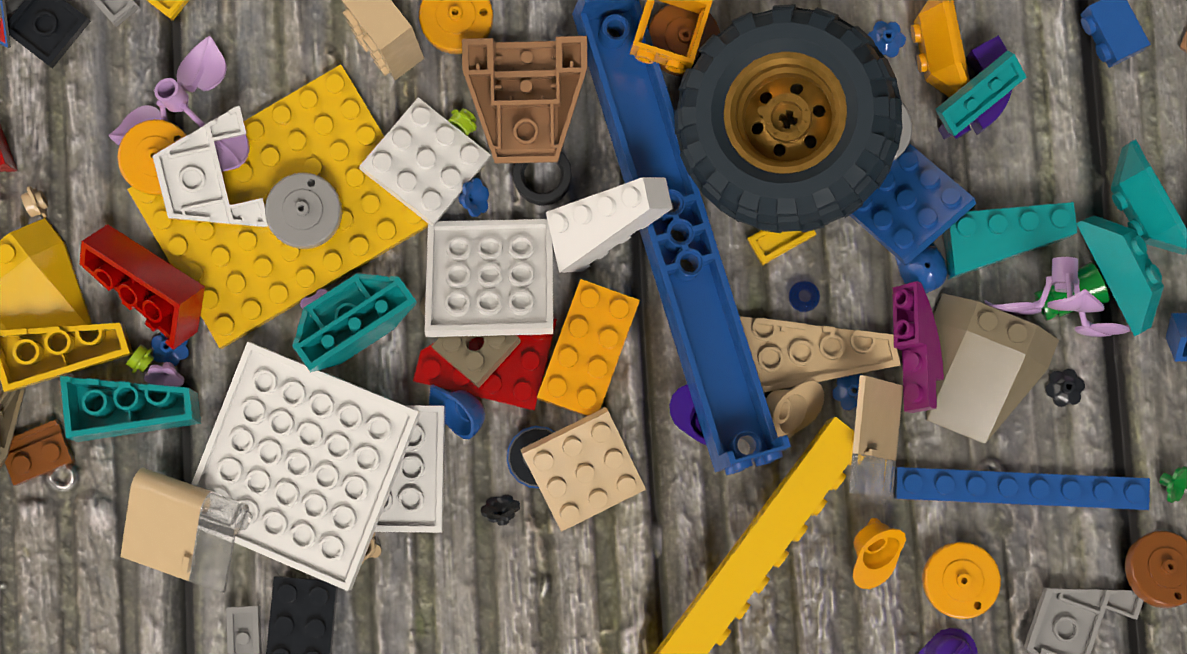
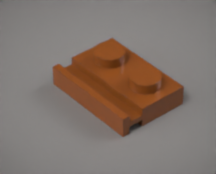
M55 419L13 437L8 458L5 461L13 486L21 485L76 462L66 435L61 429L60 420Z

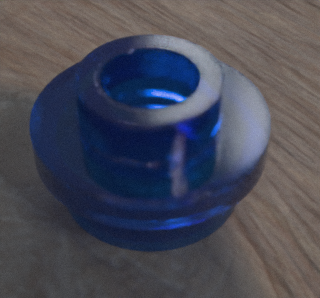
M800 281L791 287L788 299L790 305L795 310L809 312L818 305L820 293L813 283ZM807 291L810 294V300L807 302L801 301L799 293Z

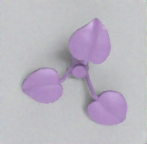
M208 36L189 52L177 70V82L172 78H165L158 82L154 92L158 99L157 105L160 107V111L150 105L138 107L125 117L119 127L109 134V137L119 146L124 135L136 124L153 119L168 121L166 108L171 112L184 111L200 128L205 125L204 122L188 107L189 96L186 91L195 92L197 87L203 91H208L215 88L224 79L227 64L215 41ZM246 135L214 142L221 172L239 168L245 163L249 154V141Z
M1056 257L1052 259V276L1046 277V285L1038 301L1033 303L1019 302L994 305L985 300L984 303L1013 316L1041 313L1051 286L1054 285L1056 292H1067V298L1048 302V307L1059 311L1079 312L1082 326L1075 327L1077 333L1092 337H1106L1130 332L1129 325L1125 326L1116 323L1094 324L1087 320L1085 312L1104 311V305L1086 289L1080 291L1078 259L1073 257Z

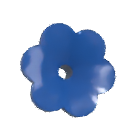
M878 21L875 23L873 31L868 33L883 56L886 55L889 58L897 56L899 48L903 47L906 42V37L900 32V25L896 22L887 24L884 21Z
M473 178L470 182H465L462 187L463 193L459 195L460 204L465 209H468L472 217H478L480 213H486L488 210L487 200L489 198L488 188L483 186L479 178Z
M163 333L153 337L151 341V346L154 349L152 356L156 362H170L176 367L180 360H184L189 356V349L186 346L188 340L173 350L170 347L166 349L167 344L165 341L168 338Z
M862 374L837 378V387L833 389L832 395L835 400L840 401V405L844 410L849 411L855 407L857 408L859 379ZM852 388L856 390V393H852Z

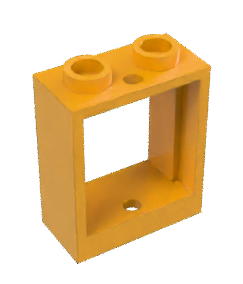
M646 0L630 54L634 55L638 61L646 64L656 62L665 65L667 70L681 74L686 69H691L713 0H658L699 14L686 57L642 43L655 1Z

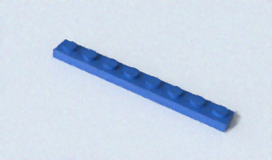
M895 467V499L1149 510L1150 478Z

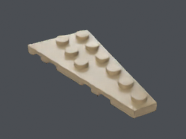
M740 316L764 393L777 389L796 387L808 380L822 382L900 366L898 351L894 348L893 334Z

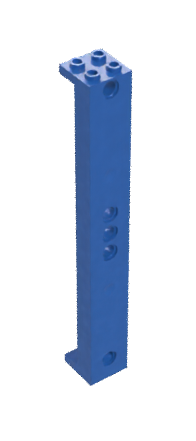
M578 0L572 13L578 35L587 36L588 67L624 182L628 183L642 177L666 178L671 204L674 206L675 212H667L646 228L639 230L714 471L716 473L725 470L727 476L753 466L752 462H755L756 467L774 462V460L783 457L782 451L791 447L787 435L780 436L779 438L777 436L699 188L688 175L680 157L679 143L675 134L674 109L660 65L656 62H653V64L640 62L634 55L630 54L643 13L639 0ZM646 27L642 43L653 46L648 27ZM607 29H615L620 34V37H612L607 32ZM671 231H679L684 237V242L675 241L671 236ZM680 260L689 261L693 266V272L683 270ZM739 439H743L749 444L750 451L748 455L739 451Z

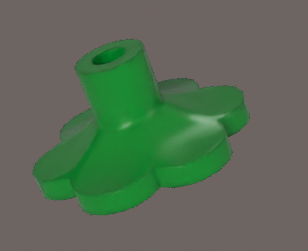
M1186 466L1178 467L1173 476L1165 472L1161 475L1159 483L1167 486L1168 502L1174 503L1181 500L1184 490L1187 488Z

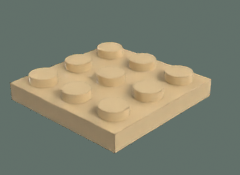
M606 407L520 449L561 532L646 490Z

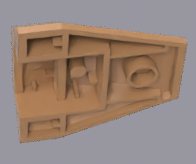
M587 36L556 37V41L495 42L493 38L462 39V70L495 164L558 163L588 69Z

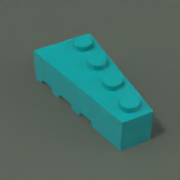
M1074 202L968 211L943 233L948 280L1063 241L1077 234Z
M60 376L66 438L72 441L82 442L201 424L198 393L190 388Z

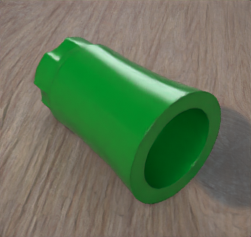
M1089 262L1078 269L1080 291L1086 289L1101 303L1109 302L1107 288L1096 266ZM1054 285L1051 286L1044 307H1042L1041 313L1045 320H1050L1056 316L1062 317L1074 312L1059 311L1048 307V302L1067 298V292H1056ZM1044 289L1034 293L1035 301L1041 298Z

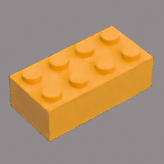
M580 279L537 399L585 417L601 410L640 300Z

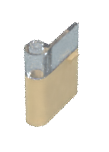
M860 375L849 493L867 496V503L886 505V499H893L903 386Z
M141 468L134 476L130 488L120 557L224 593L228 582L235 537L241 530L248 528L252 519V512L249 511V505L155 471Z

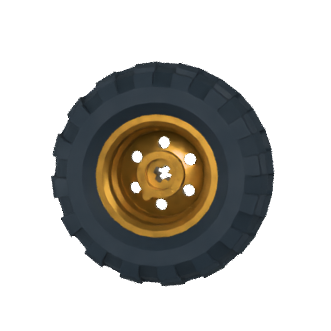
M796 4L774 5L772 10L753 14L751 11L732 20V24L718 35L713 34L700 47L698 57L693 63L692 68L686 69L678 89L680 96L677 110L674 111L675 134L679 143L680 157L688 175L695 182L701 193L721 212L737 222L748 224L763 231L775 233L787 231L808 232L825 228V225L833 221L848 217L862 207L868 197L876 189L880 188L891 171V165L897 150H899L903 129L902 101L897 79L888 59L877 48L874 40L859 26H853L842 20L838 14L818 7L815 10L798 8ZM795 84L803 87V91L799 95L791 92V87ZM764 93L772 95V99L767 104L760 101ZM818 106H823L826 110L825 115L822 117H817L813 114V111ZM788 116H793L796 125L791 124L790 129H786L782 122L783 119L788 120ZM755 123L763 125L762 133L756 135L752 132V127ZM806 137L816 138V146L808 148L804 143ZM782 144L785 146L786 152L783 156L778 157L774 154V150Z

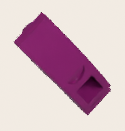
M918 281L892 287L894 348L902 350L904 412L916 413L937 409L936 381L944 380L938 330L928 297L921 282Z

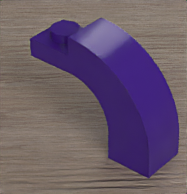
M998 35L971 50L966 59L977 76L1003 55L1007 49ZM1012 90L955 135V140L972 130L970 125L976 135L987 129L1005 109ZM944 124L938 129L944 140L952 136V134L948 133Z

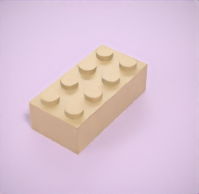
M342 0L346 8L342 13L352 28L351 31L365 52H370L374 63L384 76L390 73L394 80H397L424 59L412 26L392 0Z

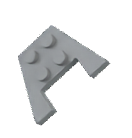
M1043 588L1023 648L1030 654H1091L1105 610L1107 609L1137 620L1143 600L1133 590Z

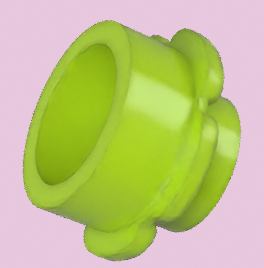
M464 108L460 112L457 109L451 111L452 116L448 120L451 124L467 136L470 132L476 131V118L470 111Z
M141 344L127 361L126 365L133 369V374L137 369L143 373L152 362L154 357L150 355L151 348L148 350Z

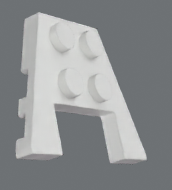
M240 106L230 109L220 117L153 155L169 219L256 227L268 226L263 198L234 205L229 204L214 144L215 141L246 135Z

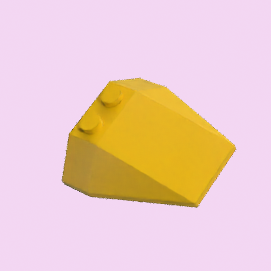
M46 218L14 230L0 240V330L93 324L66 244Z

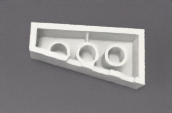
M642 177L547 211L546 216L559 273L583 272L590 267V263L596 259L603 258L609 253L610 249L626 242L633 233L639 229L646 228L673 209L666 178Z

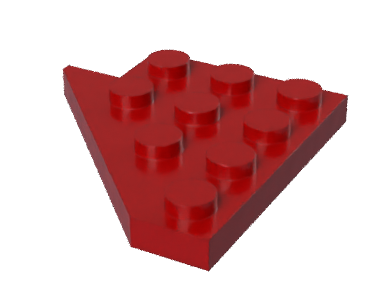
M553 319V334L516 335L521 340V343L479 388L432 348L434 343L420 351L413 381L429 386L435 385L450 391L464 390L474 397L535 411L538 401L537 396L542 384L557 319ZM481 337L473 338L469 342V350L477 351L481 349L484 345V339Z

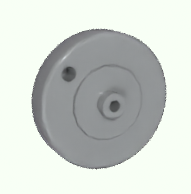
M295 173L281 179L271 189L265 204V217L271 232L284 244L297 249H311L326 243L336 233L342 219V204L336 190L324 178L311 173Z

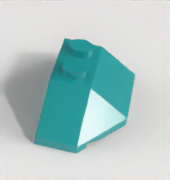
M1135 139L1121 149L1111 185L1112 200L1117 209L1123 211L1129 221L1127 222L1128 228L1134 229L1147 245L1185 255L1187 254V227L1144 155L1138 141Z
M1094 215L1076 223L1133 335H1139L1151 328L1164 285L1159 268L1152 264L1147 254V245L1143 238L1138 236L1134 229Z
M355 274L303 308L292 346L310 373L340 365L394 330L417 304V301L398 276L387 277Z

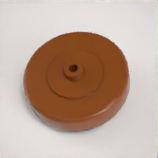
M670 4L660 9L654 15L648 27L653 46L686 57L699 14ZM710 13L708 14L698 50L713 34H720L719 26ZM697 50V53H696V56H695V60H696V58H697L698 55H699V51H698V50ZM659 64L661 70L668 74L679 77L684 76L685 72L681 74L667 70L665 65Z
M1170 531L1148 533L1137 539L1128 550L1125 560L1127 580L1135 594L1147 604L1158 608H1173L1187 603V540Z

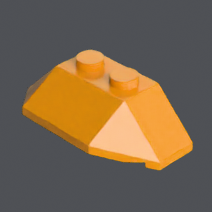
M928 0L914 20V24L911 25V37L914 43H918L920 54H917V67L920 73L924 72L927 83L948 97H951L970 81L954 0Z

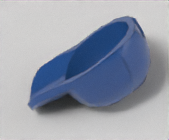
M933 242L906 266L895 257L900 276L905 284L916 281L921 282L925 293H929L941 287L946 280L948 271L945 259ZM925 263H928L930 267L926 268Z
M435 385L430 386L429 406H445V424L461 438L471 439L480 430L485 420V408L482 403L464 390L450 393Z

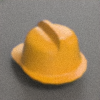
M871 518L867 526L857 533L853 541L857 560L852 577L858 587L862 589L875 588L892 575L906 541L905 533L902 530L890 528L879 519Z

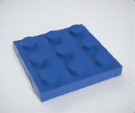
M910 144L893 161L891 171L880 188L876 189L868 197L862 207L849 216L906 266L975 206L976 202L972 195Z

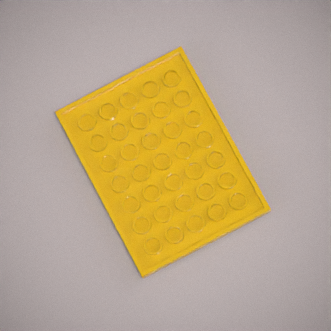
M341 64L243 121L249 141L248 157L239 168L222 172L230 205L263 198L265 206L271 189L281 179L295 173H311L324 178L336 190L342 204V219L339 228L326 243L311 249H297L280 241L271 232L269 226L256 227L169 219L162 195H148L134 187L127 189L170 264L205 286L200 316L220 349L225 348L296 306L303 298L313 296L318 289H325L428 228L426 221L359 169L362 162L385 136Z

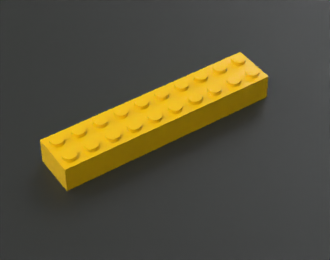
M837 417L830 418L824 423L653 654H709L715 644L721 646L731 633V630L728 628L735 617L740 620L751 606L747 600L753 592L759 594L770 580L766 576L773 566L779 568L789 555V552L785 549L790 542H798L808 529L805 522L810 515L817 516L828 502L824 499L825 495L829 490H837L847 476L843 473L845 468L851 464L855 465L862 457V455L852 453L854 442L853 429Z

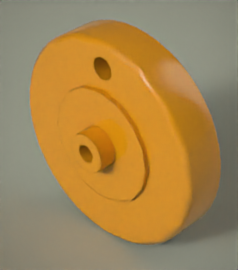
M422 0L419 22L423 34L431 45L442 52L462 54V39L488 38L492 30L494 18L490 0Z
M147 120L133 126L124 135L118 148V166L124 179L140 192L155 196L162 195L153 155L187 136V134L175 124L165 120Z
M952 542L941 546L928 558L923 569L922 584L927 599L939 612L957 619H970L985 613L994 604L1000 592L1001 576L996 561L985 549L968 542Z

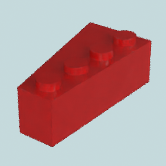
M108 224L81 241L79 264L108 291L111 289L116 290L122 300V304L130 311L134 308L147 319L144 324L153 332L158 329L168 338L165 343L174 350L198 332L205 286Z

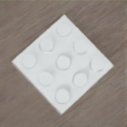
M417 98L362 162L359 169L433 227L461 194L463 184L470 182L490 159L491 154L420 98Z

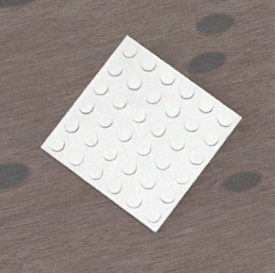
M247 342L192 481V485L212 491L215 495L211 512L206 520L200 524V528L346 591L352 590L421 411L318 370L310 373L305 364L252 342Z

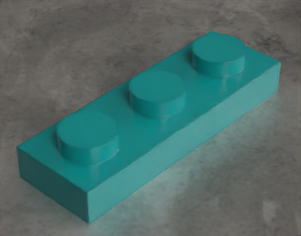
M1006 51L935 110L948 133L955 136L1026 79L1027 76L1016 55Z

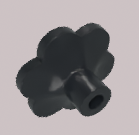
M1074 370L1054 371L1049 375L1050 383L1046 385L1045 393L1053 398L1056 406L1064 407L1067 404L1076 405L1080 402V393L1085 389V383L1082 379L1077 378Z
M502 495L501 497H490L487 499L486 505L481 507L480 512L482 516L488 518L489 522H497L498 525L505 526L509 523V520L515 517V512L521 506L519 501L513 500L511 495Z

